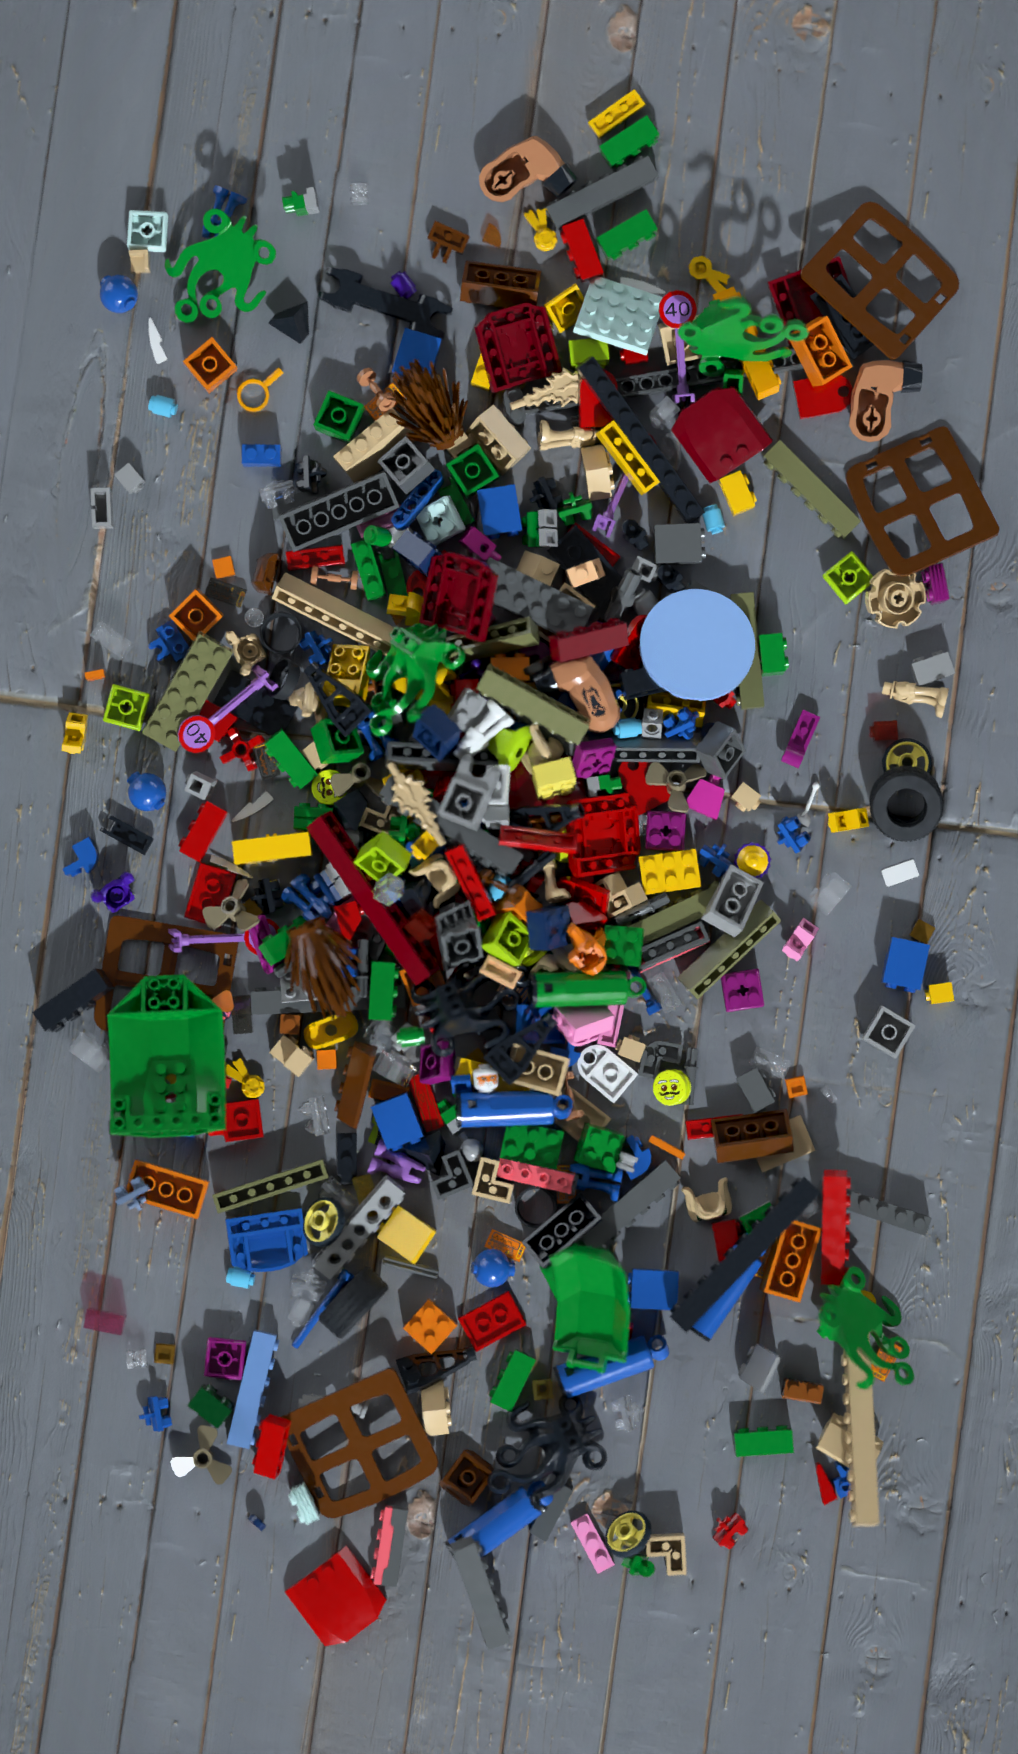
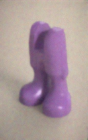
M380 1139L374 1155L391 1160L395 1164H388L376 1157H372L367 1173L375 1174L381 1171L388 1173L393 1179L398 1178L419 1184L421 1178L413 1174L411 1175L409 1172L411 1167L425 1172L426 1166L408 1157L405 1153L387 1150L384 1140Z

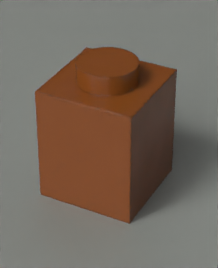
M281 1014L280 1033L300 1035L301 1015Z

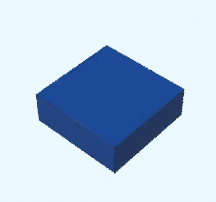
M470 1075L451 1076L453 1094L472 1092Z

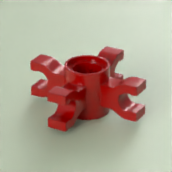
M237 727L229 729L227 733L234 744L232 751L219 757L222 763L227 764L235 758H242L248 771L258 768L251 754L254 747L265 742L263 736L258 735L249 741H243ZM241 744L246 747V752L243 755L239 752Z

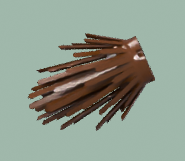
M414 359L415 362L409 363L411 369L405 370L403 365H401L400 370L404 377H399L397 372L394 371L392 380L407 400L397 390L390 394L410 415L398 407H395V409L418 427L389 412L388 414L399 420L396 421L398 425L417 433H406L408 435L407 439L428 443L431 447H436L437 450L451 448L455 445L454 442L459 436L462 438L464 434L462 422L468 400L464 403L463 398L459 407L460 382L458 381L456 385L455 381L452 383L453 404L451 407L445 368L442 369L444 389L440 374L437 375L432 361H430V367L434 375L432 378L426 367L422 369L417 359Z
M323 917L308 920L298 926L297 929L294 926L287 930L290 940L284 963V974L288 971L291 959L290 993L293 991V983H296L297 987L300 985V961L303 991L307 990L312 1010L316 1011L314 993V996L319 1001L324 1019L326 1018L325 1010L327 1008L333 1021L335 1017L332 1010L335 1011L337 1017H340L341 1013L343 1017H346L347 1013L343 1006L344 1003L348 1012L352 1013L348 1004V998L350 997L353 1005L357 1006L353 999L355 995L342 971L351 985H354L361 992L344 965L345 963L353 969H357L348 957L363 963L348 949L352 947L350 944L353 942L328 926Z

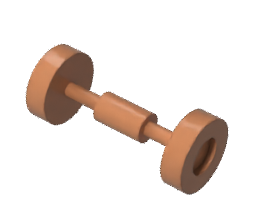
M372 368L363 369L359 372L357 381L361 386L370 385L371 390L379 397L376 404L381 411L390 410L395 405L396 400L390 393L383 394V391L374 382L376 373Z
M312 567L311 585L317 586L318 578L340 583L341 581L351 582V590H357L359 571L353 570L352 578H347L337 574L320 575L318 574L319 567Z
M568 1071L564 1081L566 1088L564 1092L574 1103L573 1092L568 1084V1080L574 1078L573 1071ZM573 1104L572 1112L566 1118V1121L584 1117L583 1110L575 1111Z

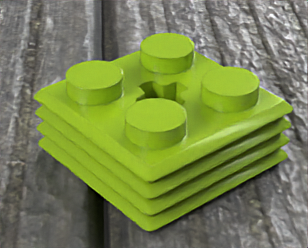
M851 551L827 570L822 577L843 603L848 604L870 586L869 582L873 575L856 554ZM846 573H847V575L852 574V575H853V578H852V581H853V582H850V581H847V582H846V581L844 580V579L846 578V576H845L844 574H846Z
M113 684L103 721L140 731L150 695ZM129 703V706L132 708L127 713H124L122 705Z

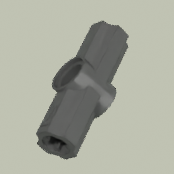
M632 568L626 569L618 587H614L611 591L610 604L603 616L604 620L618 618L621 621L626 609L630 608L634 603V592L642 578L641 573Z

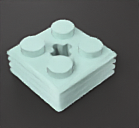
M130 210L127 236L128 250L148 249V251L166 252L167 212ZM147 227H150V230L152 231V233H149V235H146L143 232V230H146Z
M444 496L425 506L416 517L427 541H430L435 546L466 529L450 496ZM438 518H442L441 524L437 523Z
M303 1481L302 1484L299 1483V1486H292L288 1497L292 1505L296 1504L299 1509L297 1510V1516L300 1522H305L308 1525L309 1522L312 1523L316 1519L319 1520L320 1512L306 1483Z

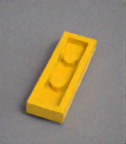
M633 89L590 120L588 125L600 139L642 109L646 104L636 90Z

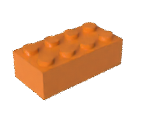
M135 1159L126 1187L128 1194L135 1191L130 1181L140 1176L145 1185H149L150 1190L138 1195V1199L145 1196L147 1201L144 1203L195 1219L200 1217L210 1181Z
M795 1220L773 1242L759 1290L800 1303L822 1228Z

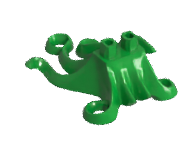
M211 209L207 211L203 218V224L209 232L218 235L185 248L179 255L174 267L171 266L169 259L165 260L166 272L175 278L182 274L192 257L197 256L199 259L188 279V298L179 300L175 305V314L180 321L186 323L193 322L198 316L199 308L206 317L216 318L222 311L219 296L231 288L237 289L235 305L243 312L254 310L266 295L264 290L259 292L250 303H246L244 300L255 262L268 265L276 258L275 248L270 242L263 239L254 240L258 225H253L247 232L243 233L246 216L241 217L233 227L230 217L223 210ZM216 214L221 217L220 225L211 223L213 215ZM262 247H266L269 250L267 258L260 256ZM215 269L219 271L224 278L222 285L206 293L201 298L198 306L195 289L199 278L209 270ZM209 299L216 301L217 307L215 310L207 308ZM184 304H189L192 307L190 315H185L182 312Z
M737 296L722 301L720 299L710 301L709 307L704 308V311L693 322L688 321L680 326L678 335L690 345L689 350L692 353L703 355L699 363L700 372L706 376L716 377L725 371V366L719 359L722 356L743 361H769L779 357L787 358L791 356L792 351L787 347H780L768 352L755 351L772 347L783 341L785 337L792 341L804 340L808 336L807 327L800 320H791L783 327L781 318L775 314H768L764 318L749 315L751 313L749 302L746 298ZM755 325L759 326L765 333L778 334L768 338H760L745 330ZM795 329L800 331L799 333H790L791 330ZM715 365L717 369H710L707 366Z
M416 623L405 629L395 627L389 635L392 638L389 641L391 648L379 665L382 659V650H378L366 665L368 677L376 682L384 678V692L375 694L371 700V707L376 714L370 719L369 725L375 736H383L391 730L393 723L391 716L403 711L415 699L420 690H423V694L418 702L408 711L407 718L408 721L413 722L422 715L420 713L421 710L429 703L434 694L437 668L440 661L450 670L458 668L464 662V649L458 645L445 642L447 636L445 628L438 632L437 624L429 627L422 623ZM458 652V658L454 662L450 661L451 655ZM400 678H407L405 695L396 705L391 707L393 703L391 694L392 684ZM385 719L386 722L383 727L378 728L379 722Z
M858 1267L849 1268L843 1276L839 1287L828 1285L830 1294H820L825 1304L818 1313V1319L821 1323L817 1329L818 1334L822 1338L828 1337L830 1341L839 1343L850 1360L866 1374L867 1378L857 1383L858 1388L868 1389L874 1382L873 1370L862 1359L858 1351L873 1365L882 1369L894 1370V1378L898 1384L903 1386L911 1384L914 1380L912 1367L903 1361L890 1363L881 1359L872 1349L868 1337L870 1332L879 1348L892 1358L906 1359L909 1356L910 1347L903 1337L896 1336L889 1339L883 1334L882 1325L895 1327L901 1323L902 1316L898 1306L886 1296H882V1303L890 1312L889 1315L877 1304L865 1297L861 1292L866 1282L864 1273ZM852 1275H854L858 1279V1284H855L852 1281ZM895 1342L900 1345L901 1352L895 1349ZM899 1369L905 1373L906 1378L901 1377Z

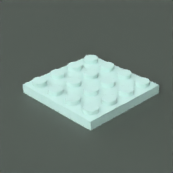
M599 276L591 278L573 332L647 356L660 316L658 311L659 303L663 297Z

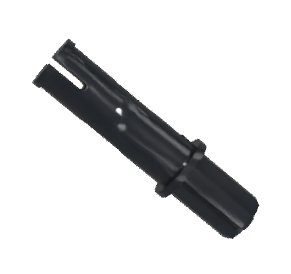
M544 851L536 859L533 858V862L506 884L510 889L516 884L523 886L540 870H544L543 867L556 857L555 853Z

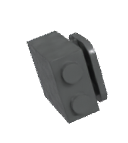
M701 523L654 525L655 564H701L702 559H705V547L701 546V540L705 539V530L701 528Z

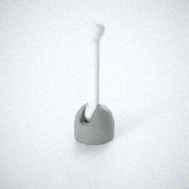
M817 782L812 784L813 790L805 811L797 815L801 822L800 826L808 828L811 818L808 811L816 790L820 788Z

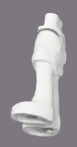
M492 699L487 702L490 710L488 716L475 728H469L461 742L457 744L459 747L453 753L460 760L466 754L473 757V755L489 745L488 741L495 734L514 723ZM494 722H496L488 731H486Z

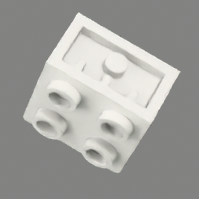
M496 765L501 768V775L488 804L489 807L492 805H499L501 807L507 805L510 766ZM486 766V772L484 773V776L487 774L491 766Z

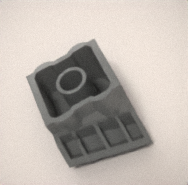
M470 901L436 916L437 937L444 972L465 961L474 962L483 957L480 931L475 921Z

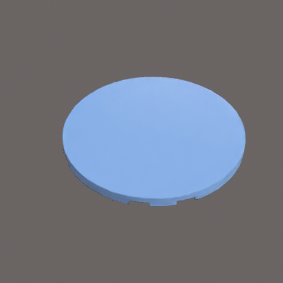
M704 589L678 591L659 601L647 615L640 635V655L650 677L658 686L672 693V695L686 700H711L731 692L746 677L755 654L754 632L745 613L729 598Z

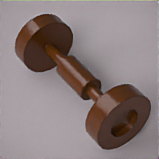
M484 868L479 873L485 888L492 883L499 890L509 892L508 900L513 904H518L523 899L525 894L523 886L516 884L510 889L507 884L499 880H493L494 872L489 868Z

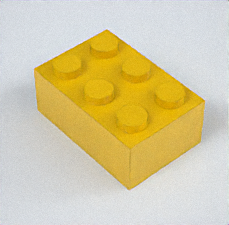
M696 849L638 857L642 888L646 895L701 887Z

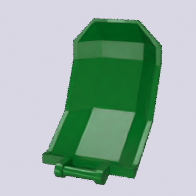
M571 1245L551 1255L549 1260L553 1265L557 1295L553 1350L569 1353L566 1362L569 1368H586L597 1370L598 1373L604 1374L608 1360L626 1363L630 1305L627 1279L623 1268L611 1252L604 1249ZM577 1354L600 1359L597 1363L576 1359Z

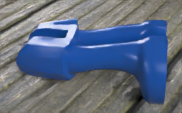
M217 185L214 186L215 203L213 209L221 210L225 199L229 195V190ZM231 191L224 212L231 218L234 209L238 205H244L247 202V198ZM216 214L211 217V223L214 225H220L222 220L218 221L219 215ZM203 224L202 237L209 239L212 233Z
M374 711L368 716L369 720L367 722L363 721L357 727V731H362L370 745L368 756L370 762H375L385 755L384 750L370 729V719L376 714ZM379 722L378 728H381L382 725H381V723ZM388 734L379 736L385 750L388 742H400V740L393 739Z
M307 874L298 875L290 882L293 887H286L281 897L286 904L294 903L304 912L303 918L307 921L320 917L319 914L325 918H329L332 915L325 900L317 898L309 890L308 886L311 880ZM296 890H298L309 901L310 905H307L299 897V893Z
M580 1163L570 1164V1172L583 1174L582 1179H578L576 1189L582 1191L586 1188L600 1190L609 1194L612 1201L617 1202L620 1185L589 1179V1177L608 1179L621 1183L623 1169L616 1167L614 1173L590 1168V1166Z

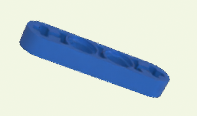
M435 469L420 482L393 514L391 521L396 530L402 531L407 529L443 485L444 478L441 471ZM428 490L425 495H419L421 491ZM417 504L414 509H408L410 505Z

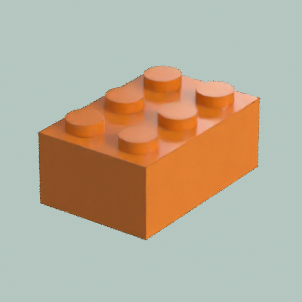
M828 316L817 317L805 324L808 336L804 340H790L812 386L824 385L853 367ZM795 330V331L792 332V333H799L800 331H799V330Z

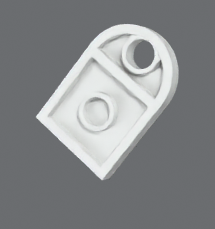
M592 1045L585 1048L577 1062L580 1075L613 1103L616 1102L638 1075L637 1072L612 1051L601 1045ZM587 1052H591L595 1056L594 1062L590 1064L584 1061V1055Z

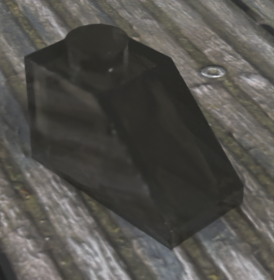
M251 995L233 996V1034L254 1033L253 1015H251Z

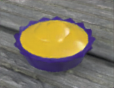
M750 842L738 848L734 864L755 878H762L771 867V858L765 846Z

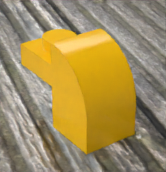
M409 592L408 596L390 594L387 614L406 616L405 625L413 626L419 623L424 598L413 592Z
M69 712L61 751L70 754H81L85 746L88 715Z
M866 808L828 813V825L831 833L869 827Z

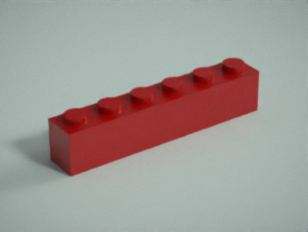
M824 1169L821 1285H840L843 1276L849 1269V1267H845V1261H849V1249H845L846 1243H849L850 1231H846V1225H850V1213H846V1207H850L851 1195H847V1189H851V1177H847V1170Z

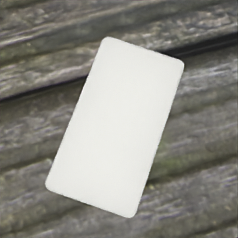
M913 859L881 871L887 887L919 876Z

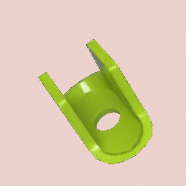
M530 726L522 727L517 731L503 728L488 741L489 745L487 748L498 758V765L510 766V772L517 767L532 740Z

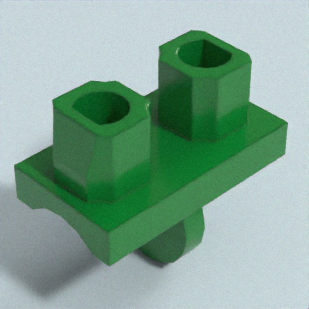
M569 492V498L563 500L564 506L557 508L558 515L562 518L565 526L575 523L573 514L579 512L582 520L592 518L591 509H593L591 501L589 499L582 500L581 495L574 497L573 492Z
M402 815V817L391 816V829L400 831H389V835L404 848L407 837L409 840H414V838L420 836L421 829L416 823L412 822L408 825V815Z
M634 1555L624 1558L621 1564L630 1569L628 1573L631 1575L650 1577L655 1572V1565L648 1560L649 1557L646 1555Z

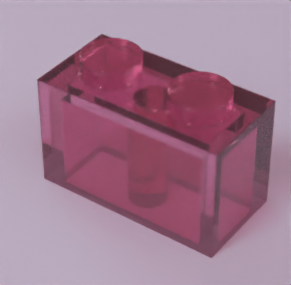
M89 1307L86 1312L83 1328L121 1336L124 1332L127 1315Z

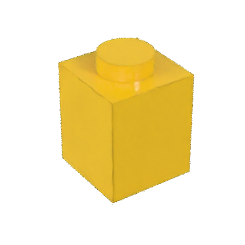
M952 982L927 985V989L924 990L925 1000L929 1001V1004L954 1001Z

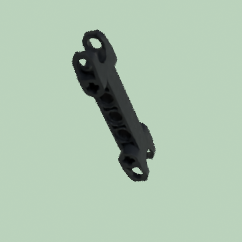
M327 267L326 274L337 279L340 282V287L335 293L319 291L318 299L336 309L350 313L353 305H357L409 322L408 329L444 339L445 333L434 328L431 325V319L438 313L452 315L453 308L445 305L436 298L420 294L418 301L414 302L361 284L363 275L357 272Z

